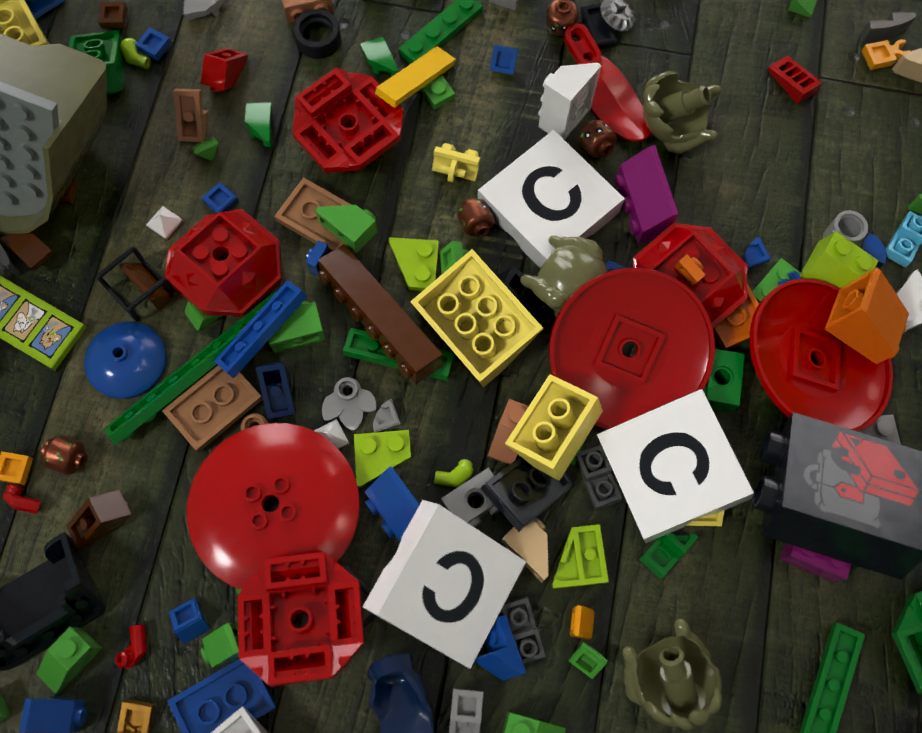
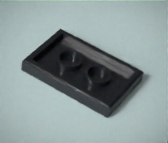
M520 456L484 483L480 489L516 530L520 532L570 491L575 484L565 473L559 481L538 470Z

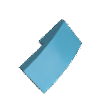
M909 211L885 250L887 258L905 268L912 262L919 246L922 244V216Z

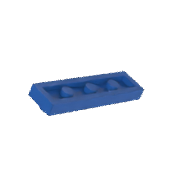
M287 280L214 362L234 378L308 296Z

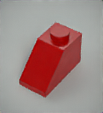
M222 48L204 54L201 84L210 86V90L220 93L234 87L248 59V54L229 48Z

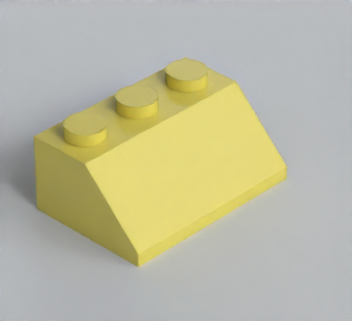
M549 374L505 444L532 466L560 481L603 412L599 399Z

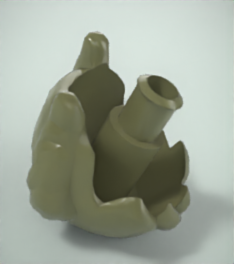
M666 71L651 78L645 86L643 116L650 132L664 143L668 151L676 154L692 150L707 141L716 139L718 137L717 132L707 129V119L711 99L719 96L722 93V88L719 85L704 86L698 83L683 82L678 80L680 77L679 73Z
M551 235L548 241L555 249L542 265L538 276L526 274L521 277L520 282L523 286L531 289L541 301L555 311V317H557L565 302L579 287L592 278L608 272L603 262L602 249L596 241L581 237H558Z
M677 619L674 625L676 636L664 638L645 648L639 654L631 646L623 648L625 664L623 680L628 699L642 706L655 721L669 727L690 730L695 726L705 724L711 714L720 710L722 705V681L719 669L711 662L709 650L699 637L690 630L689 625L684 619Z

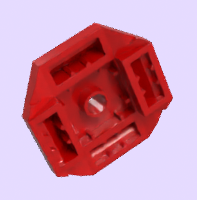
M334 68L295 96L293 137L325 173L362 170L401 139L404 109L400 105L394 108L375 94L376 87L380 84L372 76L349 73L346 70Z
M243 209L206 215L168 249L165 279L204 315L244 317L282 283L280 241ZM227 256L225 260L218 261L220 257Z
M672 223L633 257V267L665 273L686 285L703 304L713 329L747 300V264L710 227ZM686 254L690 258L695 257L703 265L704 270L702 271L706 274L694 286L686 282L681 273L674 267Z
M326 552L264 559L257 568V572L237 596L239 659L270 687L334 679L365 645L360 582ZM307 614L309 616L307 625L303 628H296V619L300 615Z

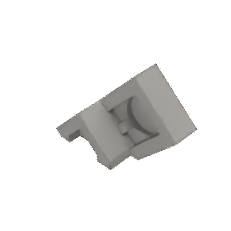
M184 0L183 15L188 20L200 18L210 13L217 18L220 15L219 8L224 2H230L231 0Z

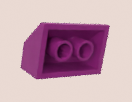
M652 145L622 163L618 174L615 175L616 188L621 190L622 196L625 198L622 207L625 213L628 212L630 218V232L636 236L638 243L654 240L674 223L678 216L656 146Z

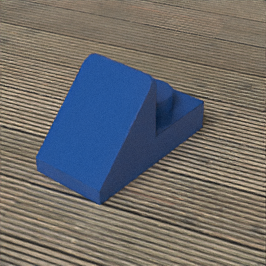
M506 615L497 617L485 640L489 654L476 658L474 662L500 680L505 681L523 675L526 671Z

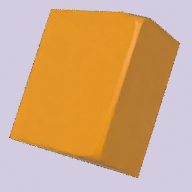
M580 605L572 608L571 637L592 638L593 609Z

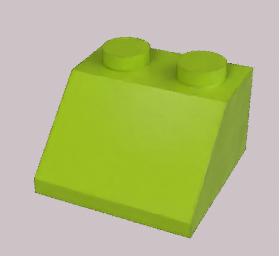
M835 231L818 241L800 276L801 279L820 280L842 288L875 269L879 260Z

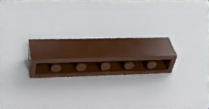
M345 244L318 259V276L322 283L330 285L337 300L349 307V312L355 321L363 323L368 336L372 340H377L382 345L381 348L386 357L395 360L399 371L406 379L410 378L416 385L442 367V353Z

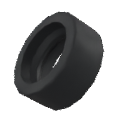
M312 9L301 14L294 24V37L297 47L305 56L321 59L331 56L337 51L341 43V33L336 17L330 12ZM315 26H323L331 30V35L321 42H311L303 37L308 29Z

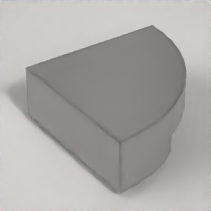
M392 399L383 403L377 411L373 421L374 433L385 432L401 426Z

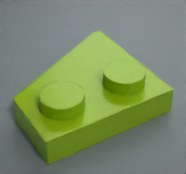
M389 237L390 248L396 257L397 264L404 276L409 291H423L436 280L439 241Z
M409 430L354 434L358 489L365 487L367 483L379 477L390 466L394 468L411 460Z
M600 524L572 527L552 583V589L608 583Z

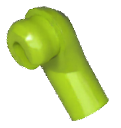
M463 459L459 461V465L451 472L436 471L434 484L450 487L461 486L471 478L473 464L471 461Z

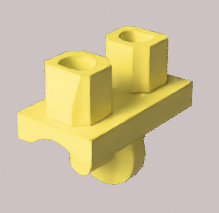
M444 143L442 147H435L432 171L448 174L447 181L452 183L455 177L476 181L480 157H478V152L468 149L465 153L457 152L453 145Z

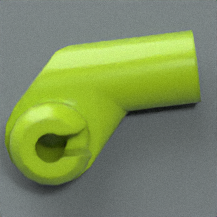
M133 38L123 39L120 48L126 62L148 69L151 59L150 57L138 54L137 47L135 46L136 40Z

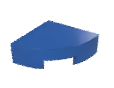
M869 232L865 236L861 249L879 260L876 266L881 268L886 262V251L882 242Z
M760 237L751 242L743 256V261L747 264V271L769 263L771 260Z

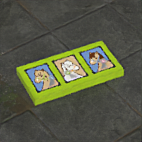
M0 276V339L55 371L87 327Z

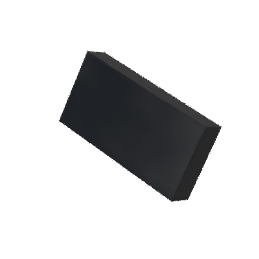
M602 3L581 7L580 14L584 26L589 30L599 49L616 47L617 40L613 28L605 21L601 14L600 7Z

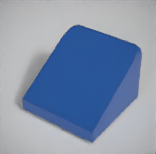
M195 597L169 611L174 633L183 643H187L210 630L209 624Z

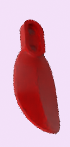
M575 23L572 27L567 28L564 42L576 63H599L602 65L591 106V111L595 117L607 123L615 134L623 139L638 142L648 139L651 132L645 123L643 106L629 82L611 61L601 55L599 47L584 25Z

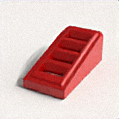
M789 56L782 58L767 69L797 105L816 94L822 85L814 75ZM785 65L787 69L781 71L779 68Z

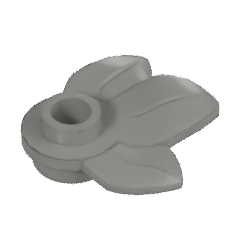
M342 378L336 383L334 393L324 399L322 416L325 421L339 417L346 428L355 431L362 423L364 412L376 411V400L370 391L361 389L359 382L354 378ZM346 388L353 389L352 394L348 396L344 395L343 391Z

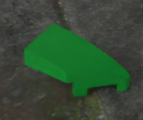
M383 37L360 44L362 53L368 64L372 65L374 74H380L385 71L391 72V75L394 76L398 73L393 56Z
M271 102L246 103L245 125L249 130L250 137L254 139L257 137L263 141L264 146L271 147V121L273 113Z
M668 533L663 537L657 538L639 560L659 579H662L679 558L688 551L698 539V536L696 534L681 536Z

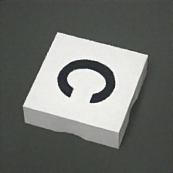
M554 130L478 189L477 199L484 200L488 204L494 215L495 223L517 241L522 251L540 269L555 249L548 241L551 235L587 238L595 234L620 213L625 199Z
M702 389L597 434L645 543L681 529L697 518L717 514L753 498L754 492Z
M422 500L401 538L396 554L382 571L363 608L471 669L526 561L441 505Z

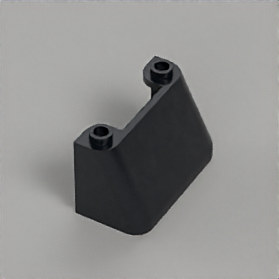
M65 532L51 539L45 545L44 553L48 559L46 562L0 588V671L17 667L53 645L69 627L81 628L104 612L105 605L74 541Z

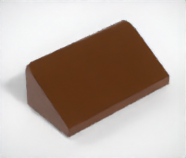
M122 262L119 264L122 272L142 293H145L158 282L142 263ZM163 285L147 297L160 310L174 298Z

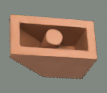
M512 399L508 400L487 457L508 465L516 460L518 454L506 446L505 443L529 406Z

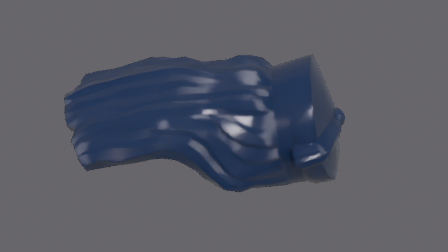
M389 654L372 663L368 669V678L372 680L369 706L379 719L381 733H434L432 711L428 703L422 678L414 670L413 656L410 654Z

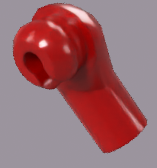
M7 485L6 492L3 493V500L18 511L38 514L42 501L20 496L22 492L21 486Z
M144 624L129 627L131 644L123 652H119L116 655L115 662L118 667L129 669L135 666L146 653L147 644Z

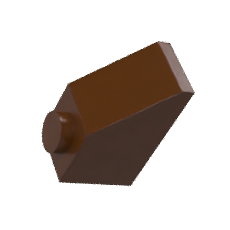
M120 490L88 498L66 525L77 549H83L120 528L131 515L129 504L123 498Z

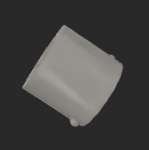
M843 211L826 228L823 238L837 231L857 245L868 232L867 220L856 211Z

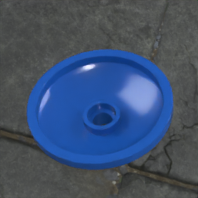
M131 321L119 322L103 329L93 338L85 354V373L91 385L103 395L114 399L135 398L148 392L158 383L166 368L167 352L160 336L147 325ZM119 351H123V355L117 358L116 354Z

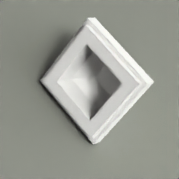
M162 206L146 226L167 240L183 222V219Z
M337 419L314 430L327 438L338 449L349 444Z

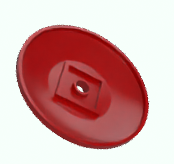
M635 267L611 270L592 278L579 287L568 298L556 317L549 342V362L552 375L598 397L603 412L595 425L605 429L613 428L700 389L703 390L710 377L715 355L713 327L707 311L698 297L682 282L665 273ZM627 342H634L636 345V351L631 356H625L622 352V347Z
M796 279L777 286L757 306L750 327L749 343L752 362L760 383L768 396L788 417L795 412L857 432L872 425L884 412L891 396L893 384L891 359L875 364L825 330L840 289L837 286L815 279ZM811 354L813 355L814 359L817 361V363H818L817 365H815V364L812 362V360H811Z
M269 423L244 429L218 445L208 455L195 475L187 503V524L192 544L201 561L214 575L240 590L244 588L257 572V568L264 559L326 552L338 563L348 550L357 529L360 512L358 485L348 461L340 450L327 438L311 429L288 423ZM270 497H276L279 500V506L273 512H267L264 509V503Z

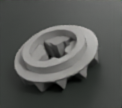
M604 0L601 4L600 9L603 18L616 30L628 31L636 20L633 16L634 11L629 9V4H625L623 0Z

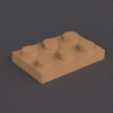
M303 177L274 217L278 223L315 244L317 241L328 244L331 252L344 243L318 223L315 210L318 207L351 204Z
M217 365L162 411L199 453L261 402L263 398L240 372L232 378Z

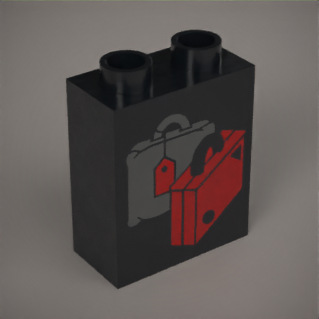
M795 412L791 414L780 432L771 429L767 430L760 446L758 459L760 462L770 465L769 476L762 475L760 477L752 500L753 509L764 512L762 536L900 580L922 561V451Z

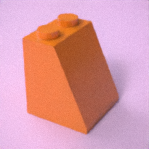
M876 267L839 289L825 330L875 364H878L887 359H892L899 352V343L902 334L906 330L909 313L883 272Z

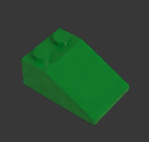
M120 30L71 36L68 47L98 58L106 64L107 94L123 91L125 76L123 53L120 48L122 42Z

